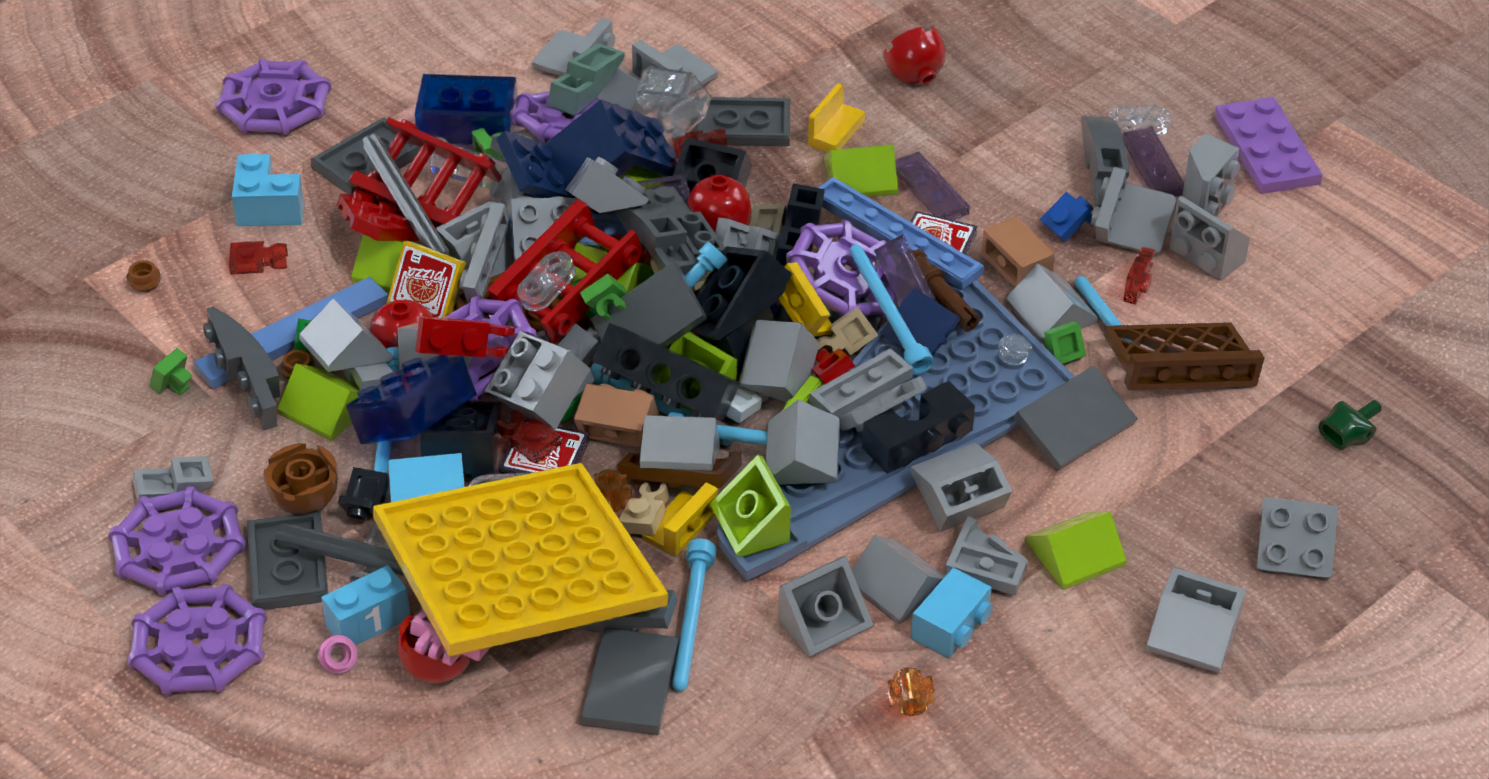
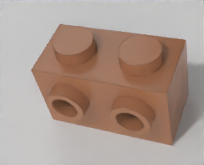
M1016 216L983 230L981 255L1014 287L1020 283L1036 263L1053 271L1055 262L1053 250L1048 245H1045L1033 233L1032 229L1022 223Z
M586 383L574 420L578 432L584 434L583 438L641 448L645 415L658 416L659 412L654 395L645 391H627L616 389L608 384H600L598 386Z

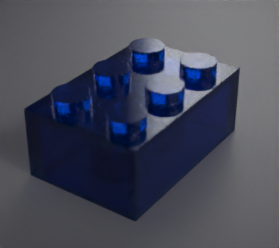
M423 74L415 109L416 126L420 131L449 144L473 145L472 131L484 128L490 137L495 133H503L504 131L514 134L515 124L511 120V113L516 108V97L518 96L516 77Z
M446 354L437 355L422 362L421 358L408 360L401 365L402 370L382 376L379 379L380 384L377 386H370L357 392L358 398L348 403L346 408L360 444L413 438L475 397L477 393L463 356L448 358Z

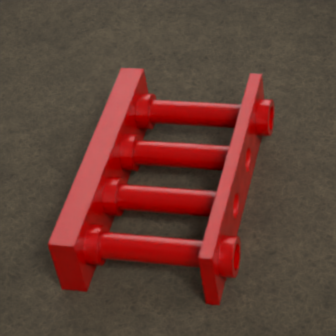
M388 117L386 120L387 125L396 135L387 149L394 162L407 141L421 147L403 175L410 188L432 153L446 159L424 196L420 195L417 198L435 228L461 216L460 214L484 176L500 182L502 176L495 168V161L482 153L476 156L426 134L406 119H402L399 122ZM458 164L472 170L449 208L445 207L444 210L437 208L435 201ZM376 168L367 175L356 170L353 172L348 181L356 190L373 195L372 200L379 204L383 201L398 206Z
M577 199L487 290L492 300L508 301L516 299L519 301L523 309L541 319L540 322L549 343L555 344L591 308L584 302L580 292L606 274L618 280L631 266L637 263L643 254V250L637 233L632 229L619 241L596 228L588 205ZM587 237L609 250V252L598 263H595L572 248L582 238ZM560 260H565L587 273V275L576 286H573L549 271ZM539 282L565 296L553 309L527 295Z

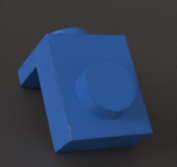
M1066 191L1039 220L1057 237L1066 242L1085 221L1091 225V211L1094 208L1083 197L1079 196L1075 199Z

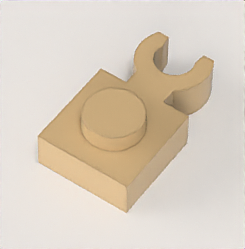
M856 306L830 325V328L835 333L833 336H824L817 339L819 342L818 350L824 345H829L832 347V352L838 348L841 350L846 348L848 353L852 355L877 337L878 334L858 306Z
M644 482L639 489L640 499L630 498L619 520L629 534L655 535L666 513L665 503L669 499V493L665 483H662L657 491L651 492L649 482Z

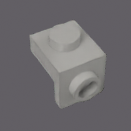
M575 323L558 346L568 349L588 366L594 358L601 338L592 327L585 331Z

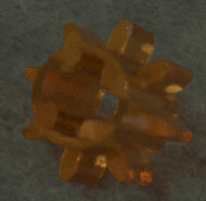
M613 469L602 470L594 474V482L613 511L616 513L621 509L624 510L625 500L632 498V485L628 484L627 475H621L620 472Z
M914 667L900 669L894 674L893 680L887 681L889 706H899L901 714L906 716L920 715L927 710L929 704L934 703L933 693L935 688L932 676L923 678L920 669Z

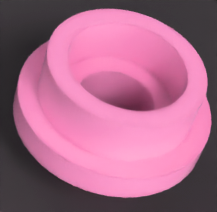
M342 635L327 638L319 648L318 657L320 664L325 670L335 674L349 671L357 660V648L354 642ZM335 647L341 648L344 652V657L340 662H335L331 658V651Z

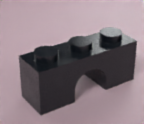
M793 183L785 225L782 227L776 254V260L784 267L787 264L786 255L796 244L800 236L801 227L808 223L819 225L825 189ZM810 244L807 251L813 252L814 244Z
M947 381L921 394L919 420L917 421L906 420L891 409L864 422L862 449L888 474L900 467L909 465L912 461L930 452L937 451L941 446L957 438H962L973 431L975 405L950 381Z

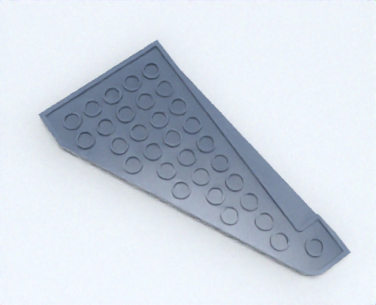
M977 279L963 290L948 283L979 314L980 322L973 330L969 329L968 332H965L958 324L946 338L947 344L941 345L933 356V366L925 373L913 375L911 379L907 380L910 381L921 376L927 389L901 402L903 408L896 411V413L906 420H919L921 394L950 381L975 405L973 431L962 438H957L941 446L937 451L930 452L912 461L909 465L900 467L887 474L862 449L863 430L857 432L856 428L853 427L842 432L840 429L837 482L779 485L791 507L789 543L741 557L736 555L723 528L718 523V546L746 581L772 570L916 487L917 484L909 470L911 466L974 442L983 448L1020 426L1014 418L1018 410L1075 376ZM923 293L927 297L937 302L930 294ZM888 319L876 332L878 336L868 342L852 361L855 365L852 369L890 348L904 359L905 350L880 333L888 323Z

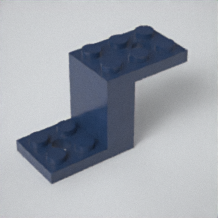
M602 99L597 101L545 144L504 131L496 138L519 191L540 198L556 196L576 198L565 189L587 157L596 161L598 156L618 169L615 174L617 177L622 176L635 165L672 178L677 165L676 152L667 143L663 135L664 127L656 118L645 116L637 111L626 109L618 104Z

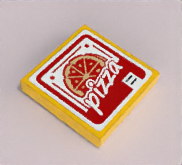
M404 241L387 303L396 300H412L427 308L433 317L444 318L453 311L466 262L417 243Z

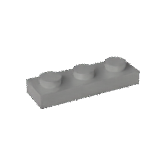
M492 202L488 214H484L481 219L479 240L474 242L471 247V262L468 270L463 271L460 280V288L464 291L467 303L475 296L484 298L510 224L505 204Z
M890 348L809 393V403L832 415L841 417L883 392L913 377V367Z

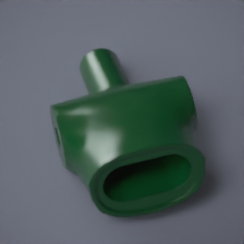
M1372 400L1357 411L1344 401H1340L1332 408L1330 414L1320 421L1318 425L1319 431L1329 443L1340 450H1344L1355 443H1366L1376 432V427L1369 419L1382 411L1381 405L1376 400Z

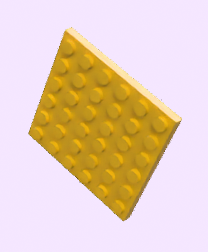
M582 463L373 506V518L449 657L668 605V592Z

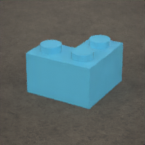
M270 154L238 155L232 192L237 226L302 225L304 197L300 174L273 175Z

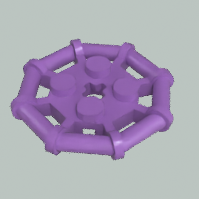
M265 58L258 59V63L236 74H228L223 79L224 87L220 99L215 104L217 112L235 123L242 133L249 134L251 131L278 132L284 136L288 135L289 131L312 119H320L325 114L324 105L327 94L331 91L332 86L327 78L319 76L309 68L306 61L279 62L266 61ZM241 90L240 94L234 95L235 92ZM315 93L313 100L306 98V94ZM243 107L247 112L243 115L236 108ZM258 118H274L278 120H267Z
M550 91L536 94L524 92L516 97V108L511 113V120L516 126L526 128L537 136V140L545 143L588 110L599 98L596 97L577 115H572L548 106Z
M847 220L834 224L814 225L808 223L802 226L796 244L786 255V262H797L823 304L842 316L858 306L864 316L880 315L886 317L852 258L850 248L854 244L862 246L882 283H886V290L891 299L895 302L900 290L906 286V276L899 271L888 250L889 244L885 240L879 241L853 227L851 222ZM837 236H838L839 241L831 242L833 238H827V237H837ZM810 244H814L819 249L817 253L807 250ZM877 258L881 263L879 267H877L875 263V259ZM845 264L851 267L850 271L844 268ZM807 266L813 267V269H814V271H815V272H814V275H813V276H814V280H813V278H812V276H811V274H810V272H809ZM827 288L844 298V301L823 289ZM864 297H868L872 301L856 304V302H859Z
M475 296L471 298L469 303L444 317L486 321L497 325H505L509 320H512L515 326L514 336L503 337L489 334L487 346L501 345L509 348L520 331L534 337L537 335L536 330L530 327L522 311V304L516 299L499 301L482 299L480 296ZM485 313H494V315H489L490 319L483 318ZM486 355V358L473 357L463 379L466 385L428 383V392L435 398L446 396L469 399L471 402L480 401L481 396L486 394L485 389L495 372L480 381L479 377L499 367L504 357Z
M187 486L184 491L152 498L146 496L139 498L138 505L118 526L112 527L108 534V539L113 545L116 560L115 573L121 579L129 578L157 590L158 595H167L168 591H172L171 588L177 586L185 588L202 583L212 585L218 581L217 576L235 555L245 550L246 540L241 535L237 519V506L231 501L222 502L200 493L196 487ZM183 506L180 510H175L162 514H159L157 512L160 510ZM195 506L214 514L209 517L203 516L202 512L195 508ZM146 517L143 529L140 532H132ZM224 525L226 537H215L214 531ZM182 539V544L174 545L172 541ZM129 547H140L141 554L134 558L130 557ZM210 552L211 556L215 552L218 553L210 563L206 562L205 558ZM153 565L160 568L159 575L146 570V568L152 569Z
M222 584L220 587L180 589L179 586L171 588L172 593L143 614H136L131 621L134 631L131 653L127 657L129 667L132 670L140 671L161 688L162 694L169 696L173 695L174 692L215 690L216 693H220L225 690L224 686L251 665L259 664L264 658L262 639L263 626L267 621V616L262 608H255L235 593L231 585ZM214 603L212 607L188 608L187 604ZM229 606L241 615L242 618L231 619L226 611L227 607ZM168 613H170L167 616V621L164 624L157 622L164 616H166ZM248 632L247 644L244 646L238 645V635ZM148 635L159 638L157 648L147 650ZM199 637L206 638L201 640L200 645H193V639ZM226 658L228 659V662L234 659L223 669L220 668V663L224 661ZM164 663L167 666V663H169L173 669L171 672L168 671L166 673L156 664Z

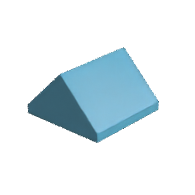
M461 453L388 460L391 502L465 487Z

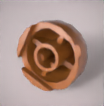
M297 443L281 448L268 459L269 465L266 470L264 468L263 473L265 485L271 500L283 511L294 515H308L318 512L331 501L337 490L338 469L333 454L327 449L317 445L318 450L306 448L305 443Z

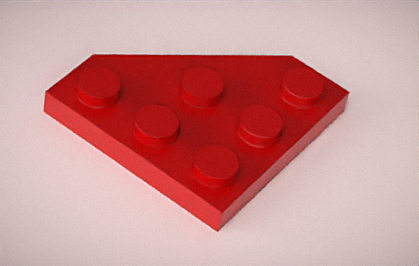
M354 190L353 194L340 193L336 206L342 210L341 214L346 221L350 222L349 227L352 230L376 241H420L404 214L398 212V206L383 201L379 204L372 200L373 195L360 190Z

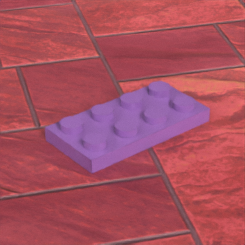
M1274 97L1216 106L1215 118L1230 143L1239 147L1238 156L1261 194L1321 184V171Z

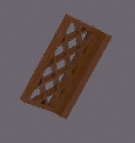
M1231 322L1105 326L1103 333L1126 371L1124 384L1129 391L1257 386L1265 359L1260 350H1250ZM1216 335H1226L1228 340ZM1185 336H1190V337H1193V338H1195V339H1197V340L1195 341V340H1192V339L1187 338V337H1185ZM1153 337H1159L1164 339L1165 341L1163 342ZM1121 338H1128L1133 340V342L1131 343ZM1174 343V344L1179 345V346H1181V347H1183V348H1186L1187 350H1186V351H1185V350H1182V349H1180V348H1178V347L1173 346L1172 344ZM1204 343H1208V344H1210V345H1212V346H1215V347H1217V348H1219V349H1218V350H1217V349H1214V348H1212V347H1209V346H1207V345H1204ZM1140 345H1145L1149 348L1154 349L1155 351L1153 352L1151 350L1141 347Z

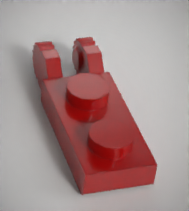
M419 316L415 351L423 354L486 358V355L505 357L510 348L501 345L487 346L488 335L514 336L515 327L490 324L489 322L479 320Z

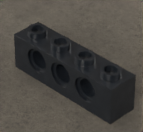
M611 323L608 324L592 362L603 366L600 371L602 374L616 380H620L621 376L632 380L630 387L636 390H642L649 394L651 390L662 394L661 402L680 409L681 404L693 409L691 412L693 417L716 418V420L724 421L740 386V382ZM638 352L640 363L637 368L632 370L629 361L631 356ZM667 366L670 370V378L665 384H662L659 374ZM698 380L701 391L693 399L690 396L689 389L691 384Z

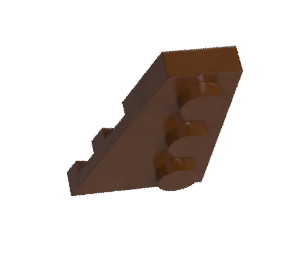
M729 452L728 459H716L712 471L640 468L641 453H628L617 464L618 478L630 479V482L635 484L654 481L664 482L667 487L672 488L693 485L698 486V489H700L707 482L719 489L742 465V452Z

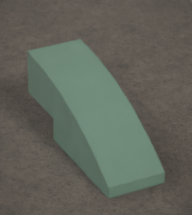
M597 43L568 61L567 73L551 82L548 106L577 115L607 85L623 61L625 52Z

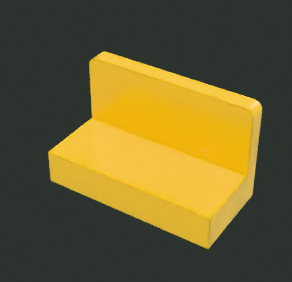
M838 83L809 115L808 146L824 152L842 149L865 122V111L844 104V85Z
M797 262L787 263L785 268L792 273V276L786 284L784 293L778 299L792 321L802 323L814 337L831 335L833 330L830 328L831 322L828 319L830 313Z
M706 482L694 495L686 491L680 492L666 507V513L655 535L642 534V540L677 557L688 543L716 516L710 503L718 496V488Z

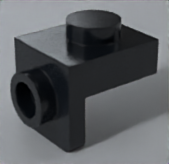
M353 467L346 496L340 495L338 499L339 505L347 512L346 515L363 521L368 520V516L373 517V506L381 505L385 502L390 483L389 474Z

